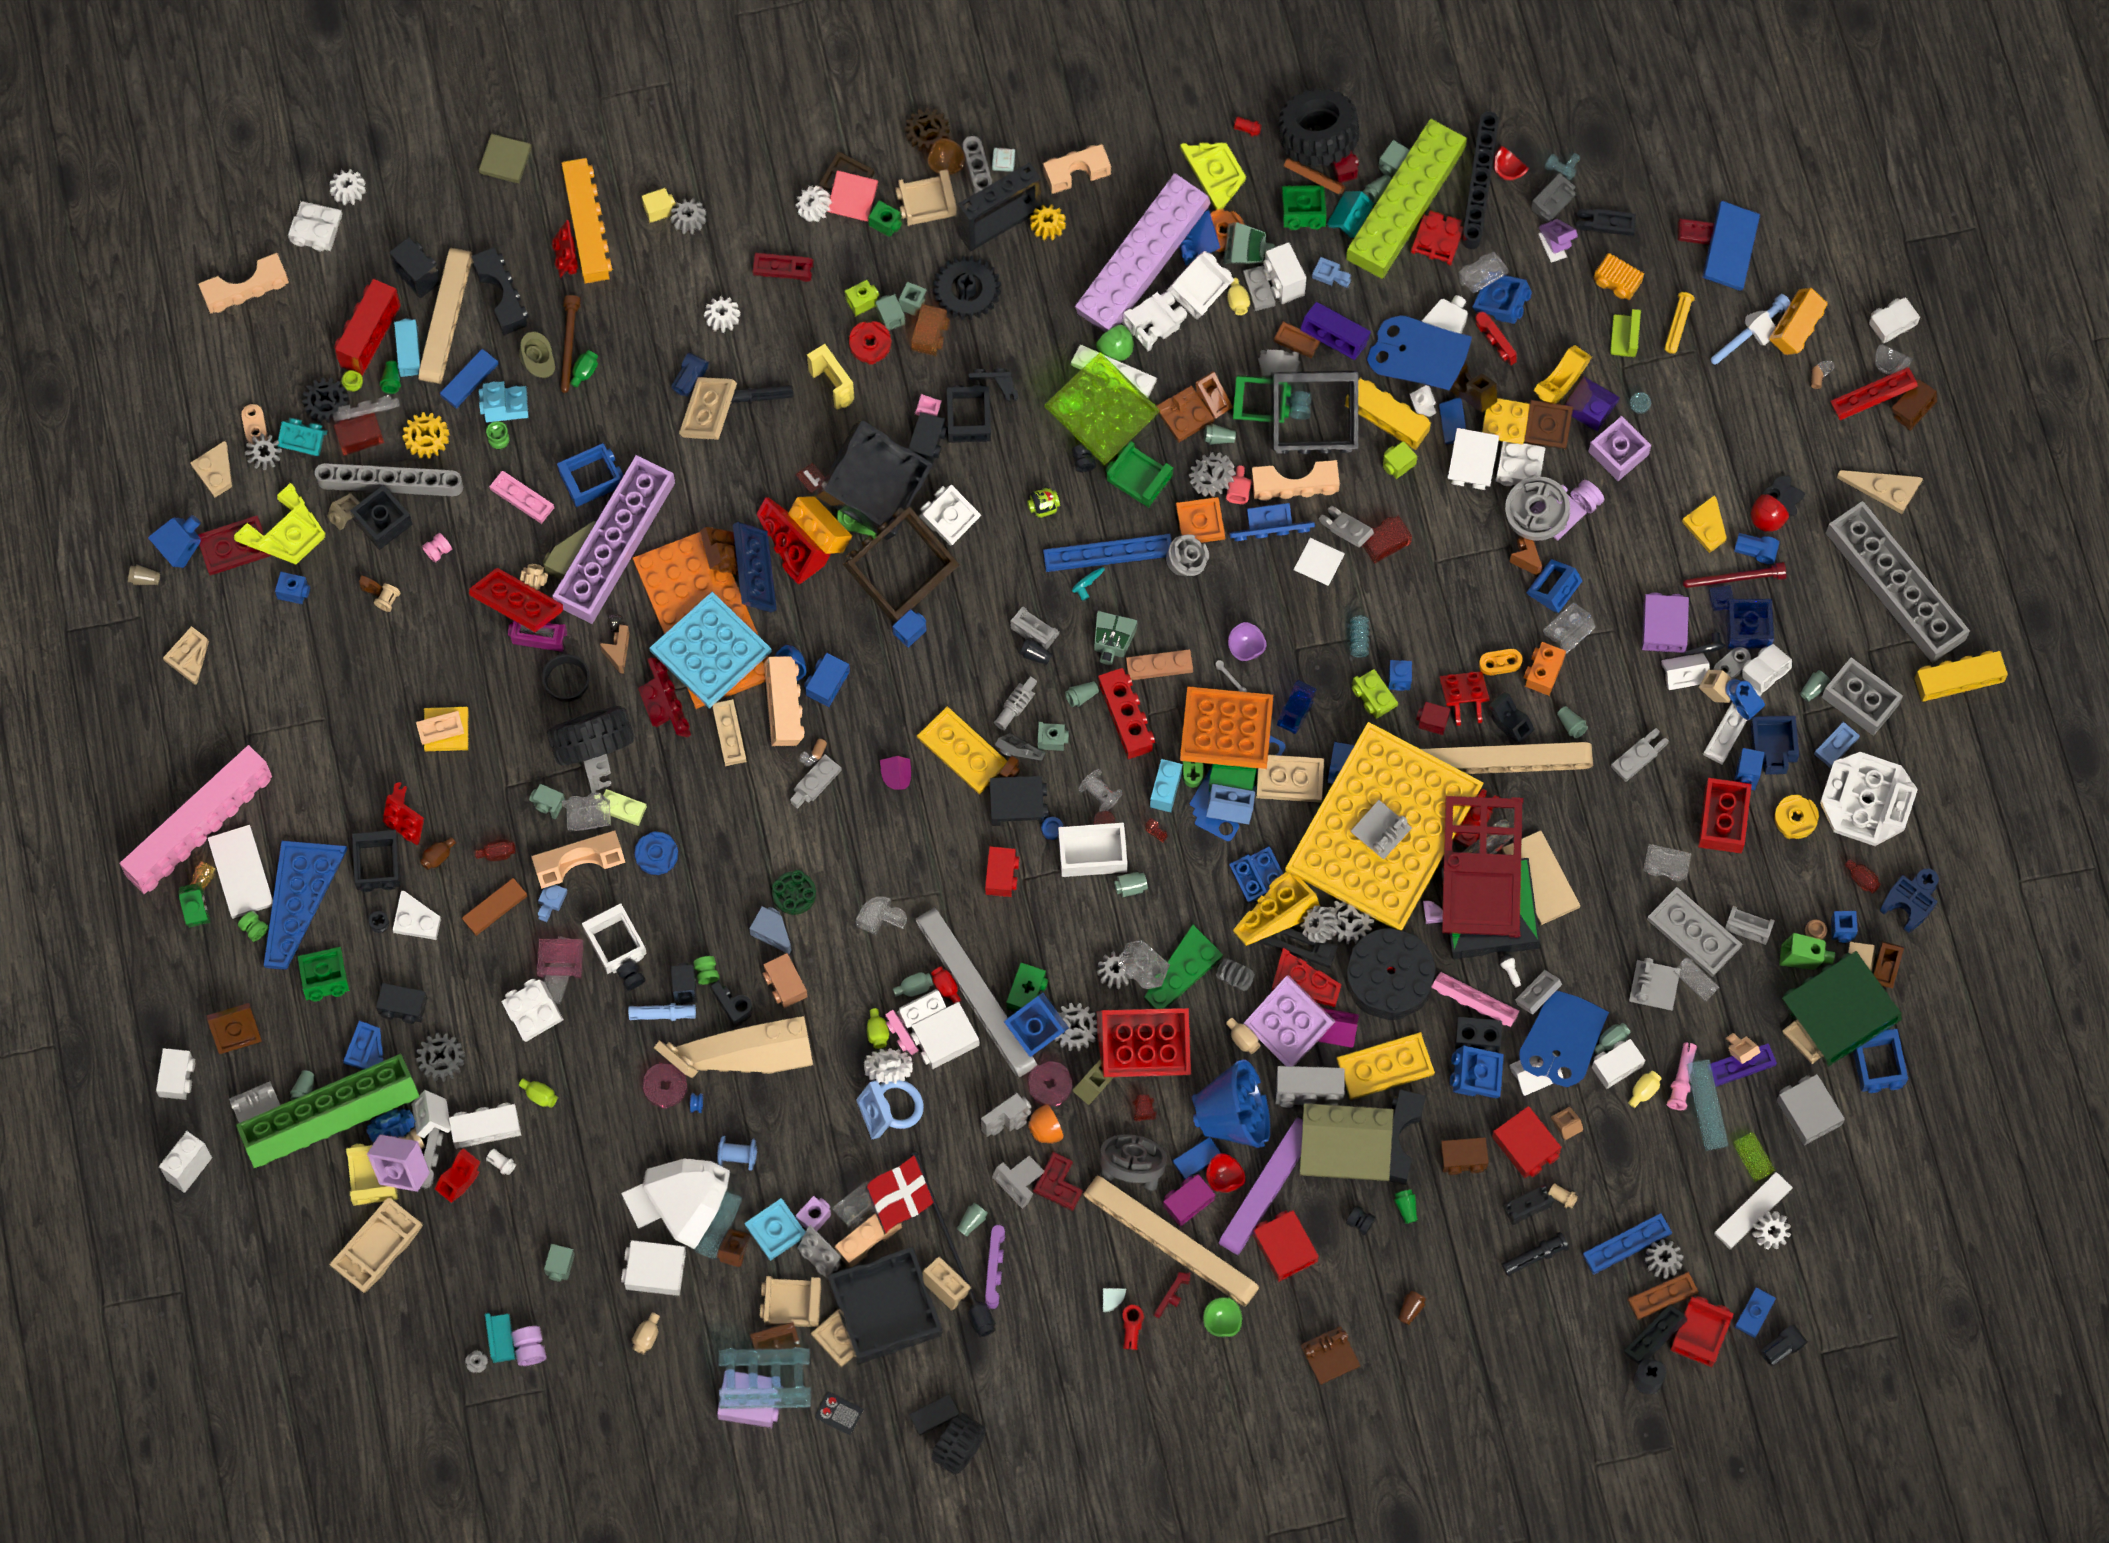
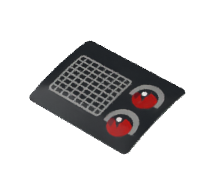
M828 1392L815 1418L851 1435L864 1409Z

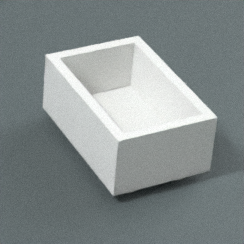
M1124 823L1058 827L1062 877L1127 872Z

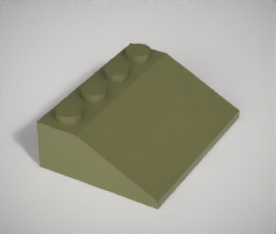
M1304 1104L1300 1175L1389 1181L1393 1109Z

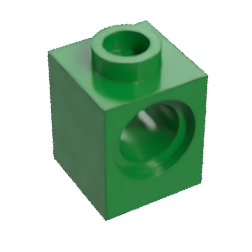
M878 201L868 216L869 226L889 237L892 236L894 231L897 232L902 225L901 212L881 201ZM884 218L891 219L889 222L882 221Z

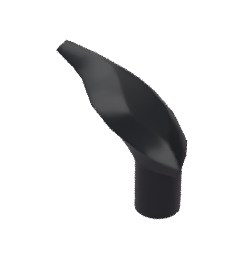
M1713 632L1711 634L1712 642L1690 649L1685 652V655L1718 651L1724 648L1725 644L1721 642L1720 633Z

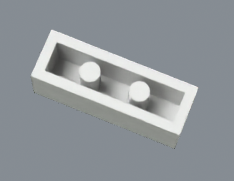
M503 1103L498 1105V1108L489 1109L484 1107L477 1109L474 1113L459 1112L454 1114V1117H449L455 1148L521 1136L515 1104Z

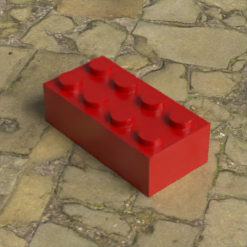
M375 279L372 280L370 285L365 287L363 299L356 304L352 319L346 322L345 332L341 338L337 339L334 346L340 367L349 371H357L361 376L364 375L401 306L396 288Z

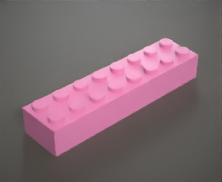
M249 745L243 749L120 862L126 877L143 894L154 890L158 885V881L164 876L170 875L180 861H185L196 846L200 847L206 841V837L210 833L218 831L223 821L228 817L234 816L238 812L239 807L244 802H249L260 787L264 788L268 785L272 775L266 761Z

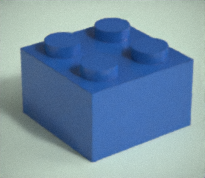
M1044 993L1037 996L1004 1021L1029 1057L1069 1029Z

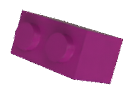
M1199 1174L1194 1178L1192 1176L1188 1177L1181 1184L1182 1187L1179 1190H1172L1164 1197L1163 1207L1179 1227L1215 1200L1214 1192Z

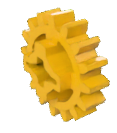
M422 413L421 418L414 415V422L407 421L409 427H404L403 429L405 433L403 440L406 442V448H411L412 455L418 452L419 458H422L424 454H427L429 459L431 453L438 456L439 449L445 450L444 444H449L447 436L450 434L449 430L446 429V422H442L440 416L434 419L433 413L429 417ZM438 429H439V431H440V437H439V438H438L437 435H436V434L438 433V432H437ZM413 433L416 435L415 441L412 439Z

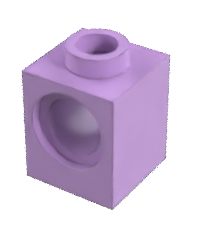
M813 1196L798 1212L796 1219L806 1230L811 1225L818 1231L831 1216L830 1205L822 1198L818 1200ZM812 1210H818L821 1212V1215L818 1218H811L809 1213Z

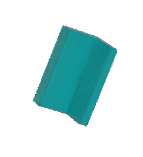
M1346 191L1327 225L1330 228L1340 227L1350 238H1355L1374 203L1362 191Z
M486 1313L490 1355L493 1363L515 1360L510 1315L505 1314L491 1317L490 1313Z

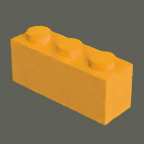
M1812 288L1798 290L1769 340L1785 355L1799 353L1804 348V343L1808 336L1814 331V326L1818 319L1823 316L1824 309L1828 303Z
M815 496L796 498L788 513L789 516L825 554L843 553L852 535Z

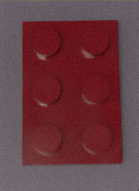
M258 515L198 534L201 538L199 546L209 576L271 556L268 553L234 540V535L247 523L264 536Z

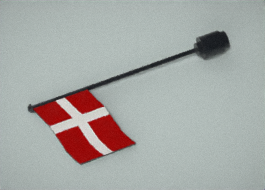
M913 1151L909 1160L901 1166L877 1176L865 1187L884 1235L894 1226L919 1215L933 1204L961 1276L970 1286L919 1161V1153ZM970 1288L968 1293L973 1305L970 1306V1310L967 1312L975 1333H978L979 1337L988 1336L996 1331L994 1327L996 1323L988 1304L977 1302L972 1288Z

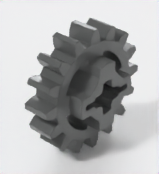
M436 1033V1039L428 1036L429 1042L427 1044L421 1042L423 1050L417 1049V1054L421 1056L416 1058L417 1063L421 1064L419 1066L420 1071H425L426 1078L432 1075L433 1081L441 1077L442 1081L445 1082L446 1076L453 1079L454 1071L457 1073L461 1072L458 1065H464V1061L460 1059L465 1057L464 1051H460L462 1049L461 1043L456 1044L457 1040L455 1037L449 1040V1036L446 1033L443 1038H440L439 1033ZM453 1050H454V1052H455V1060H454V1061H453L452 1058L450 1057ZM427 1054L431 1057L429 1064L426 1063ZM444 1055V1057H445L444 1059L439 1058V1059L437 1060V1056L442 1057V1056Z

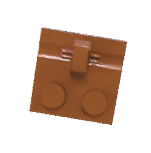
M1192 386L1156 406V411L1178 443L1214 422V417Z

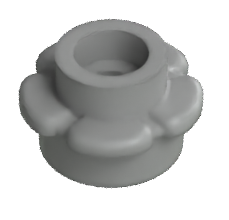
M473 1351L472 1354L466 1357L467 1369L471 1372H482L488 1363L487 1356L483 1355L481 1351Z

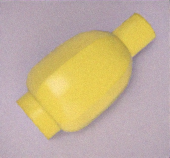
M1233 278L1234 281L1231 283V288L1228 291L1229 306L1235 311L1236 315H1244L1248 312L1247 308L1250 305L1249 295L1246 289L1239 285L1238 279Z
M1654 1071L1642 1075L1635 1084L1632 1091L1633 1097L1628 1103L1635 1108L1640 1102L1649 1100L1659 1089V1082L1662 1078Z

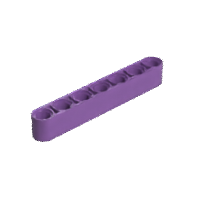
M1299 1117L1293 1122L1218 1243L1236 1255H1239L1256 1229L1255 1227L1261 1221L1301 1157L1303 1120Z

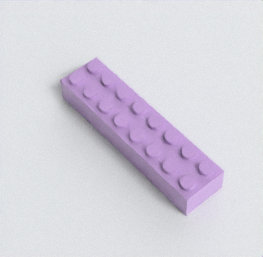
M1174 174L1076 304L1077 313L1105 333L1120 325L1123 313L1134 307L1210 205L1209 196L1177 174Z
M637 455L635 456L553 595L554 600L563 604V610L593 624L673 488L675 480L672 472Z

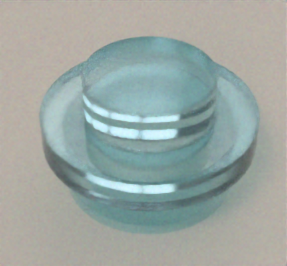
M1636 393L1630 399V407L1636 413H1645L1651 407V399L1645 393Z

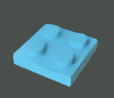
M782 1198L744 1223L770 1261L802 1240L805 1234L804 1229Z

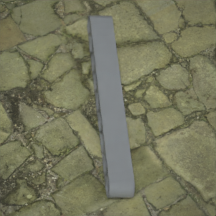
M934 907L917 917L916 922L945 968L955 979L961 993L1016 1077L1020 1078L1038 1067L1033 1056L1029 1057L1004 1023L1008 1019L937 909Z

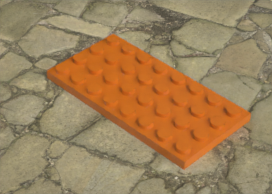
M701 532L633 557V562L664 634L713 592L758 635L746 605L742 604L741 593L732 573H721L718 570L709 569ZM768 657L761 661L721 699L766 682L764 663ZM687 688L695 709L705 706V704L690 689Z

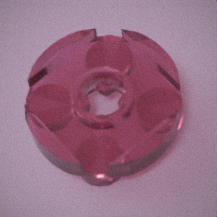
M1049 1061L1040 1066L1038 1065L1030 1073L1028 1079L1030 1095L1041 1105L1059 1106L1068 1099L1072 1091L1071 1075L1067 1068L1058 1062ZM1054 1079L1056 1087L1048 1089L1044 1082Z
M661 1063L654 1065L646 1072L643 1082L644 1094L648 1101L662 1109H667L680 1103L688 1089L685 1074L673 1064ZM660 1082H671L670 1088L668 1090H661Z

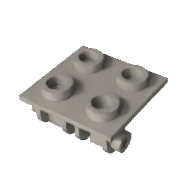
M1378 800L1350 832L1384 860L1412 827L1407 824L1408 820L1403 815L1399 817Z
M1645 958L1644 961L1637 960L1629 1002L1672 1011L1680 969L1654 964L1651 958Z
M267 1082L229 1099L239 1123L280 1106L271 1082Z
M810 1225L797 1249L804 1258L808 1259L816 1267L820 1274L828 1279V1275L841 1268L842 1265L839 1260L841 1256Z

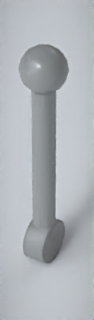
M1218 660L1215 664L1216 669L1222 670L1239 689V692H1247V689L1242 687L1226 670L1223 661Z

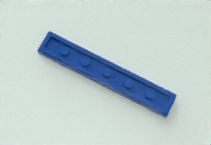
M1165 534L1043 549L1046 572L1163 558L1167 556L1172 541L1171 535Z

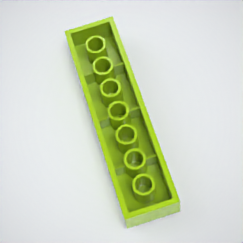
M1432 119L1429 120L1350 244L1346 260L1381 279L1384 278L1465 150L1466 137Z

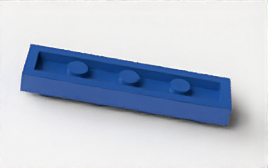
M1659 1214L1583 1253L1582 1256L1594 1275L1652 1245L1653 1242L1656 1243L1670 1236L1672 1231L1662 1214Z

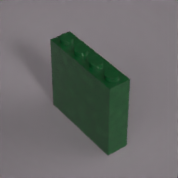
M1857 951L1852 954H1845L1838 963L1826 966L1819 975L1807 978L1803 985L1797 989L1792 988L1788 990L1782 998L1783 1005L1827 1067L1902 1020L1900 1010Z

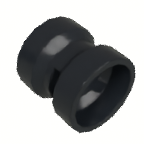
M1082 444L1072 449L1073 458L1076 459L1074 464L1077 472H1088L1096 468L1095 459L1092 458V445Z
M635 960L622 964L616 970L618 976L623 978V984L628 991L641 986L646 981L644 975L639 973V967Z
M1357 1205L1347 1219L1346 1224L1357 1228L1359 1233L1365 1236L1372 1227L1376 1216L1371 1213H1365L1363 1208Z

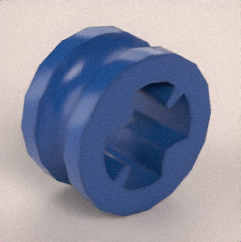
M691 1093L690 1113L694 1111L702 1113L703 1093H700V1095Z

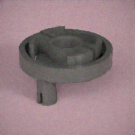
M1137 1135L1113 1136L1107 1139L1101 1146L1099 1162L1102 1170L1100 1177L1108 1181L1113 1180L1115 1177L1127 1182L1144 1183V1188L1156 1190L1158 1179L1165 1171L1167 1155L1160 1145L1148 1138Z

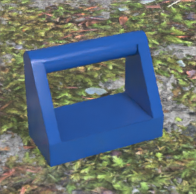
M1551 559L1528 589L1527 594L1550 610L1559 613L1581 584L1582 579L1576 568ZM1554 569L1562 574L1548 595L1538 591Z

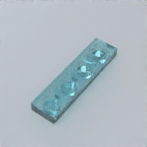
M1710 1060L1688 1063L1686 1065L1705 1150L1709 1151L1728 1147Z

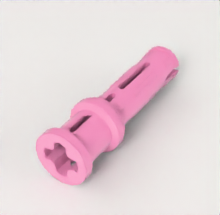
M1683 1043L1676 1081H1673L1671 1084L1672 1094L1671 1099L1667 1102V1106L1675 1110H1686L1687 1108L1685 1103L1687 1093L1691 1090L1688 1083L1697 1046L1692 1043L1690 1050L1688 1047L1689 1043Z

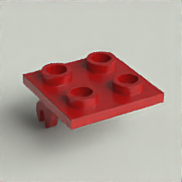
M1480 671L1439 676L1446 706H1454L1456 726H1461L1459 703L1474 701L1477 723H1482L1481 702L1489 701L1483 673Z
M401 782L394 785L392 795L389 794L387 796L382 822L388 828L400 833L407 841L418 845L420 843L424 818L404 804L407 787L404 786L400 790Z

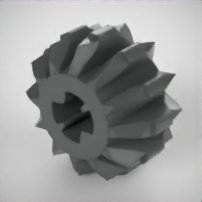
M1228 958L1223 959L1216 973L1218 979L1242 991L1248 990L1255 975L1251 969Z

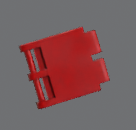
M1430 211L1428 216H1423L1411 253L1415 254L1417 252L1429 256V259L1433 260L1436 258L1451 265L1464 227L1461 226L1462 220L1448 216L1447 220L1443 221V214ZM1418 247L1430 250L1431 252L1418 249ZM1435 253H1440L1449 256V258L1437 255Z

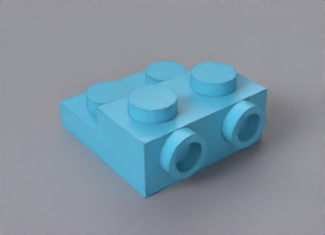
M490 382L483 384V389H479L480 413L485 414L486 422L528 418L526 386L505 388L504 382Z

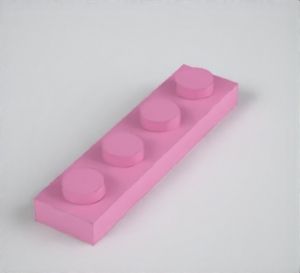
M1442 972L1437 976L1432 986L1438 993L1445 996L1448 995L1456 999L1458 1003L1476 1009L1482 1015H1488L1502 1021V1025L1511 1027L1519 1013L1518 1010Z

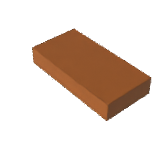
M1282 322L1274 338L1275 343L1311 359L1321 342L1302 332L1299 328Z

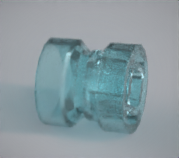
M1294 392L1291 394L1290 402L1292 407L1290 408V417L1300 420L1310 418L1311 409L1309 404H1311V394L1306 392Z

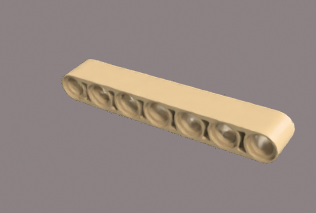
M454 248L449 250L419 370V380L438 384L442 382L471 266V251Z

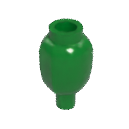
M587 350L586 353L578 357L572 369L574 376L570 382L572 386L577 388L581 381L590 378L598 365V355Z

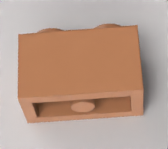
M787 953L764 964L765 972L762 975L767 985L771 984L775 991L772 992V995L777 1004L781 1002L783 1008H786L808 997L807 990Z

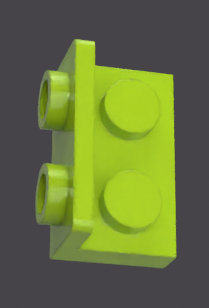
M1375 669L1360 678L1358 676L1353 678L1352 690L1354 694L1362 698L1365 702L1364 707L1370 715L1373 714L1376 719L1398 706V702Z

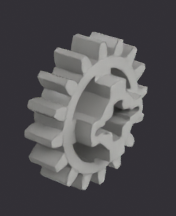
M1211 452L1210 457L1207 458L1203 455L1202 461L1196 460L1197 466L1191 467L1194 473L1189 474L1191 485L1198 494L1202 493L1205 497L1208 493L1214 497L1217 491L1222 494V489H1229L1228 483L1234 482L1231 476L1236 475L1233 469L1235 466L1228 456L1225 455L1223 457L1220 452L1215 456Z
M1335 901V908L1330 907L1331 912L1337 915L1335 920L1339 923L1334 928L1337 933H1332L1331 935L1332 937L1338 935L1339 942L1344 938L1346 939V944H1349L1352 939L1357 944L1359 937L1362 939L1366 936V933H1371L1372 928L1370 926L1374 924V920L1370 919L1371 916L1360 911L1362 914H1359L1355 907L1343 901L1342 903ZM1348 918H1352V923H1348ZM1357 928H1361L1359 931L1353 933V931H1355Z
M1072 1003L1069 1004V1009L1062 1006V1013H1059V1015L1068 1025L1069 1029L1065 1031L1064 1035L1061 1034L1055 1038L1054 1041L1061 1040L1060 1047L1063 1048L1065 1045H1068L1069 1051L1073 1047L1080 1051L1081 1045L1088 1048V1041L1094 1043L1095 1037L1093 1035H1097V1028H1094L1097 1027V1020H1094L1096 1014H1089L1088 1006L1084 1010L1081 1009V1003L1077 1005V1008H1074ZM1086 1020L1088 1021L1090 1026L1089 1030H1087V1027L1084 1026ZM1076 1024L1079 1025V1029H1071V1026H1076Z

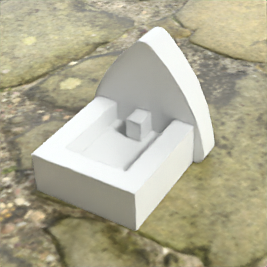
M1758 311L1747 315L1745 318L1746 326L1751 330L1759 344H1767L1776 328L1769 317V313L1767 311Z

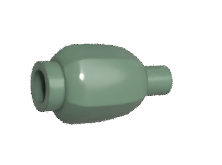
M920 972L905 978L901 986L893 988L895 997L902 994L915 996L927 992L930 986H933V982L929 973L924 974Z
M1624 1023L1612 1025L1600 1036L1599 1044L1595 1047L1594 1052L1598 1055L1604 1051H1611L1619 1041L1626 1042L1628 1035L1631 1033Z

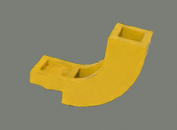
M1576 345L1572 346L1567 350L1552 374L1544 381L1538 383L1534 391L1543 401L1553 404L1558 403L1580 377L1592 356Z

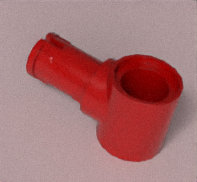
M1129 1305L1123 1311V1328H1125L1123 1349H1130L1131 1342V1350H1137L1138 1333L1141 1330L1145 1316L1143 1310L1136 1305ZM1133 1309L1139 1312V1319L1135 1322H1131L1128 1319V1313Z

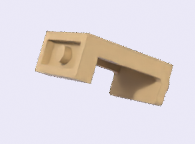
M948 170L939 171L940 177L906 184L903 183V179L899 180L896 195L898 200H902L903 206H900L902 219L906 218L907 225L957 216L956 203Z
M767 1276L766 1283L762 1282L761 1295L765 1296V1304H761L760 1318H764L765 1325L781 1326L794 1322L795 1326L819 1327L821 1278H811V1281L779 1280Z

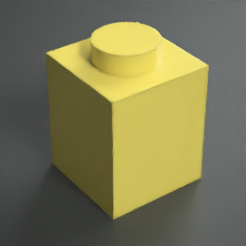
M665 188L642 196L643 206L650 223L671 216V210L675 206V201L672 194H667Z

